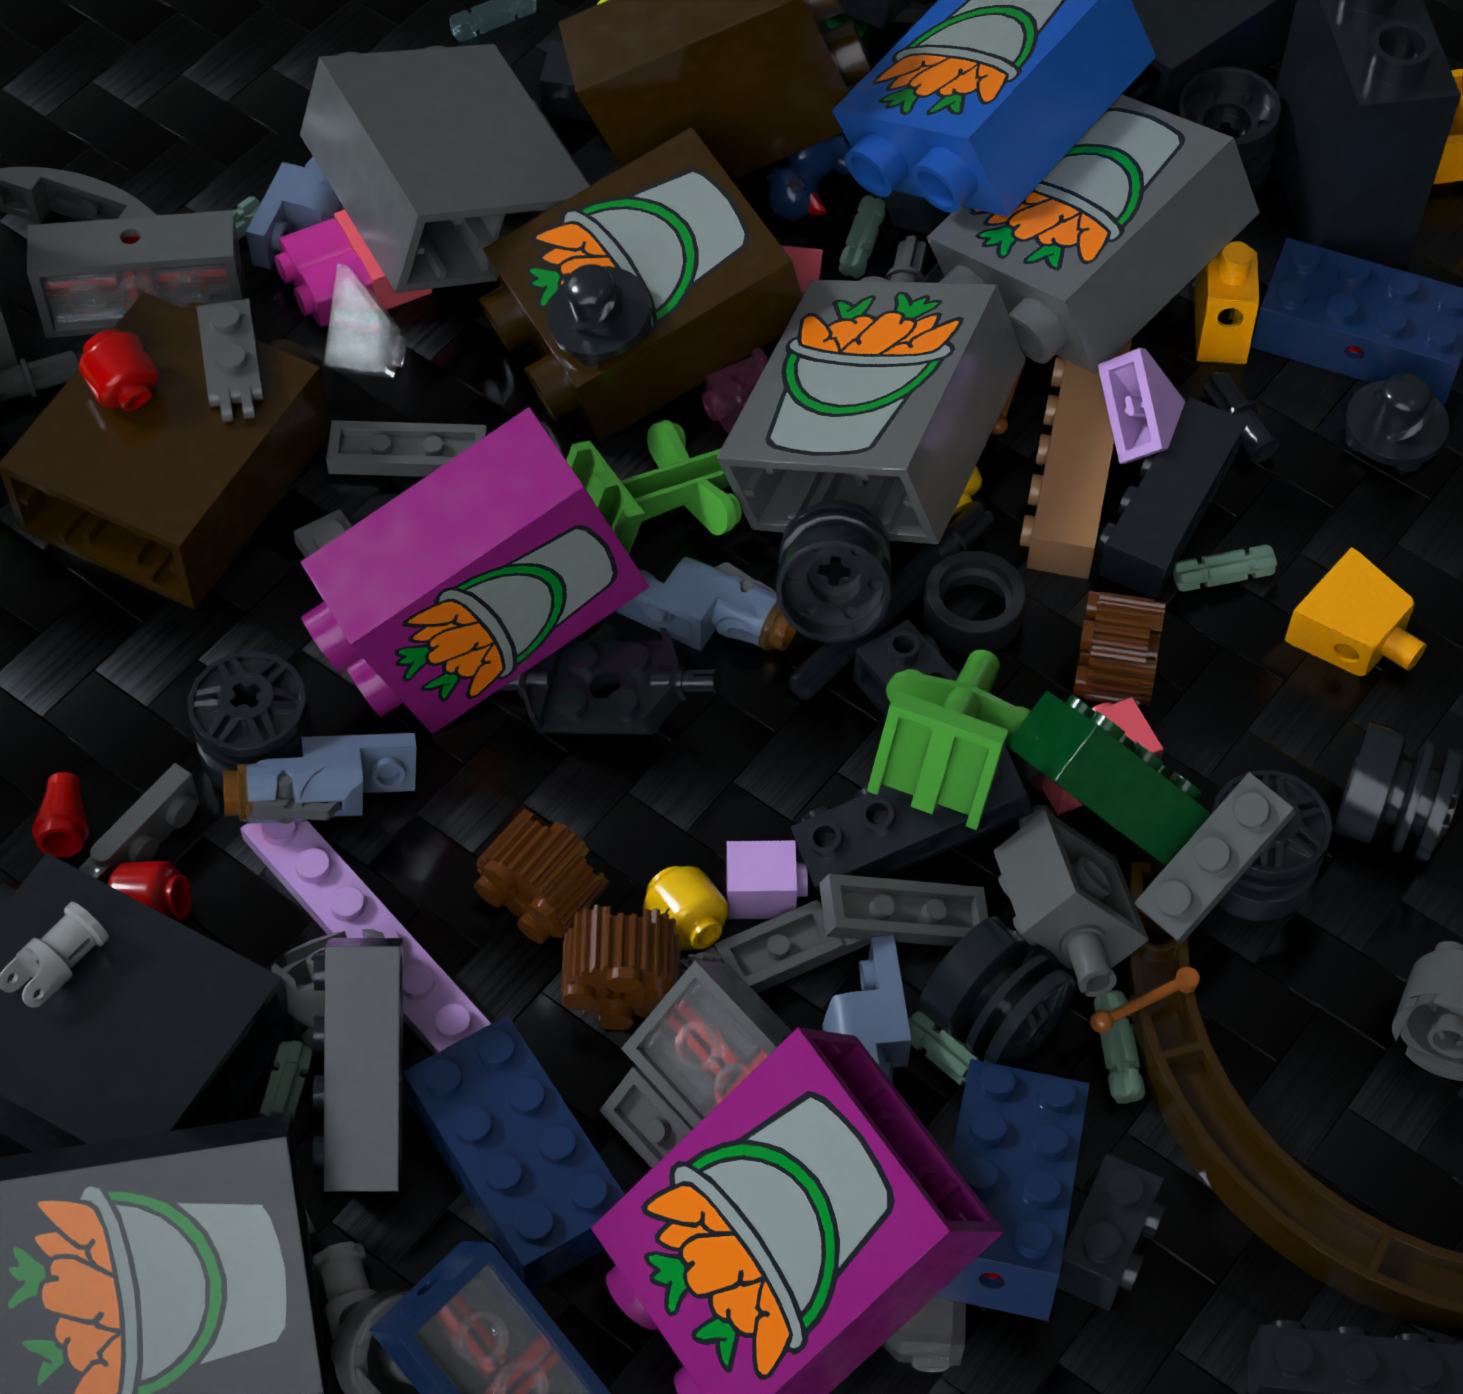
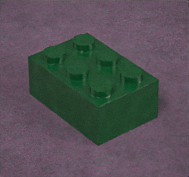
M1046 691L1006 743V746L1125 837L1167 866L1212 815V813L1196 802L1202 792L1176 772L1173 773L1164 766V762L1148 749L1124 734L1125 731L1100 712H1095L1074 695H1071L1065 703Z

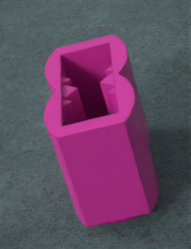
M334 218L278 238L281 254L275 255L276 266L285 284L289 282L294 283L296 287L294 288L295 298L304 316L312 314L317 324L323 327L376 307L372 280L361 259L352 250L346 235Z

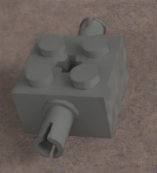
M1032 806L1034 813L1018 820L1020 830L993 850L1001 871V875L998 878L1003 891L1010 898L1016 914L1013 918L1014 926L1029 944L1033 946L1040 944L1054 953L1064 966L1070 969L1073 968L1081 993L1085 992V995L1089 997L1104 995L1111 991L1117 982L1116 974L1112 968L1146 943L1149 938L1138 910L1134 905V900L1117 858L1055 817L1053 810H1049L1048 806Z

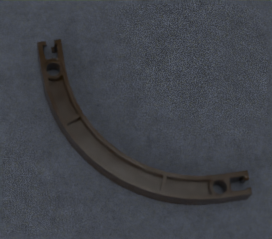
M1131 862L1126 883L1134 902L1143 893L1146 877L1152 878L1153 865L1150 863ZM1138 908L1137 910L1147 936L1159 938L1165 944L1155 945L1147 941L1122 960L1123 993L1128 1002L1174 980L1179 969L1190 967L1188 938L1180 945ZM1177 991L1130 1014L1129 1024L1133 1026L1140 1066L1152 1097L1168 1129L1194 1169L1227 1208L1267 1245L1308 1275L1350 1299L1407 1324L1463 1339V1253L1435 1246L1388 1226L1345 1201L1312 1177L1290 1157L1251 1114L1229 1081L1210 1044L1194 991L1191 993Z

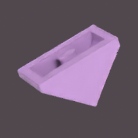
M1138 348L1097 364L1119 464H1128L1168 449L1185 400L1145 348Z

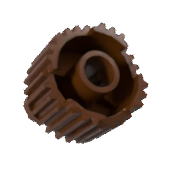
M1089 591L1079 650V665L1077 667L1073 693L1075 697L1098 702H1111L1113 704L1132 697L1138 707L1139 704L1150 706L1166 603L1155 602V599Z
M523 809L477 859V872L481 876L474 883V887L479 895L492 906L500 907L503 905L509 908L510 913L517 915L519 918L517 921L519 929L529 939L542 945L551 935L555 939L558 937L562 938L568 932V928L574 926V913H583L584 908L589 909L608 887L609 880L605 878L603 872H599L597 875L592 872L594 869L586 864L587 860L584 857L589 852V849L585 846L586 843L583 840L577 838L575 832H570L566 825H561L557 822L550 828L546 825L543 827L539 821H533L536 817L534 813Z
M594 905V909L584 908L583 913H574V928H568V932L564 934L561 984L562 1005L576 1011L583 1010V1014L586 1015L594 1014V1017L599 1018V1025L607 1030H627L634 1025V1020H637V1017L647 1018L680 979L681 941H679V935H676V920L674 918L669 919V914L667 913L660 914L659 909H643V917L639 918L636 914L625 916L623 913H618L617 916H613L610 914L611 907Z

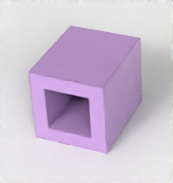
M795 840L727 841L726 880L729 911L727 919H773L796 909L797 897L808 896V869L805 862H796Z

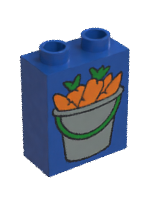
M938 0L832 110L852 147L845 154V163L849 172L862 187L880 197H887L893 191L924 197L938 209L949 213H955L963 206L1009 217L1155 59L1156 54L1132 0Z

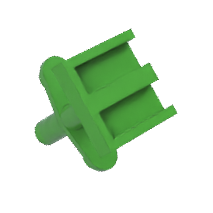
M662 420L650 426L647 434L648 448L659 468L624 480H619L590 440L572 444L566 460L583 484L628 554H630L641 522L683 505L714 535H722L731 531L741 519L742 512L738 499L733 494H726L722 491V489L730 487V484L717 460L721 449L689 458L685 449L686 437L684 431L677 423Z
M987 650L973 651L969 655L956 681L925 675L913 669H907L892 676L886 688L887 697L891 703L867 788L868 792L878 795L882 785L913 795L911 807L933 814L936 805L939 804L967 814L969 816L966 827L977 830L983 816L1004 744L1006 746V743L1031 712L1024 707L1014 706L990 694L1000 669L999 660L993 653Z

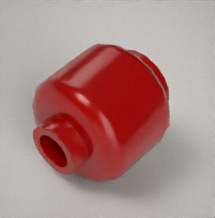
M115 328L107 329L94 335L83 346L84 353L80 358L78 368L101 406L111 409L122 407L125 411H132L142 407L151 399L152 393L150 391L157 384L160 373L138 335L130 332H121Z
M168 861L122 863L112 872L109 881L105 883L179 923L186 919L191 910L192 891L187 877L180 874L179 870Z

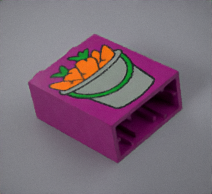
M528 407L302 560V566L324 601L301 616V619L311 637L332 666L339 673L347 669L360 692L380 717L385 716L404 703L422 724L434 734L514 680L521 673L529 670L644 592L650 586L583 484L530 407Z
M797 1027L591 1227L615 1263V1266L607 1273L606 1283L617 1305L640 1326L650 1330L659 1329L683 1364V1367L674 1376V1384L678 1394H829L1004 1233L1003 1229L857 1036Z

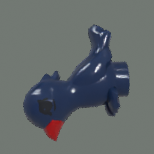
M844 133L787 156L789 163L787 167L780 169L775 166L773 168L774 174L767 176L769 182L768 200L771 209L778 217L789 221H796L808 215L820 216L827 213L819 197L818 184L832 170L844 175L850 173L845 163V154L852 147Z

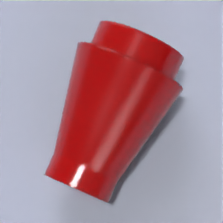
M59 772L49 777L46 793L32 827V835L37 841L40 851L58 858L77 854L81 851L83 844L90 835L81 793L82 782L78 776L72 773Z

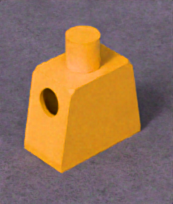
M1234 241L1228 243L1199 272L1194 288L1196 361L1247 363L1259 306L1257 252L1243 242ZM1231 308L1229 320H1232V324L1226 325L1218 320L1219 313Z
M1352 547L1294 609L1285 637V641L1357 676L1367 675L1383 656L1409 671L1418 662L1427 645L1405 631L1415 606L1413 598Z

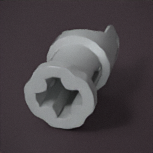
M70 902L64 908L65 916L41 939L32 938L0 973V989L8 993L15 992L33 977L22 993V1000L28 1007L35 1008L43 1004L73 976L71 969L95 945L101 947L109 938L103 926L87 910L75 902ZM14 973L13 980L8 982L9 975ZM40 989V994L34 998L35 991Z
M351 1241L331 1245L313 1256L315 1275L321 1276L328 1300L324 1312L333 1342L337 1338L344 1320L354 1307L367 1297L377 1293L369 1288L362 1263L367 1257L363 1244Z

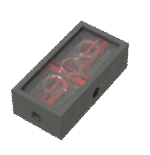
M233 210L28 225L27 275L46 338L95 335L104 330L112 329L143 292L181 308H184L190 302L208 305L246 299V277Z
M695 960L621 1049L694 1128L765 1060L792 1031L728 963Z

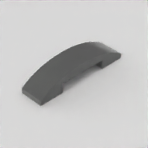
M43 167L0 168V210L41 224L49 211L80 221L156 216L149 207L129 193L93 177Z

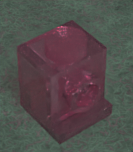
M760 347L751 350L750 358L706 375V391L702 393L704 408L713 421H720L728 435L769 361Z

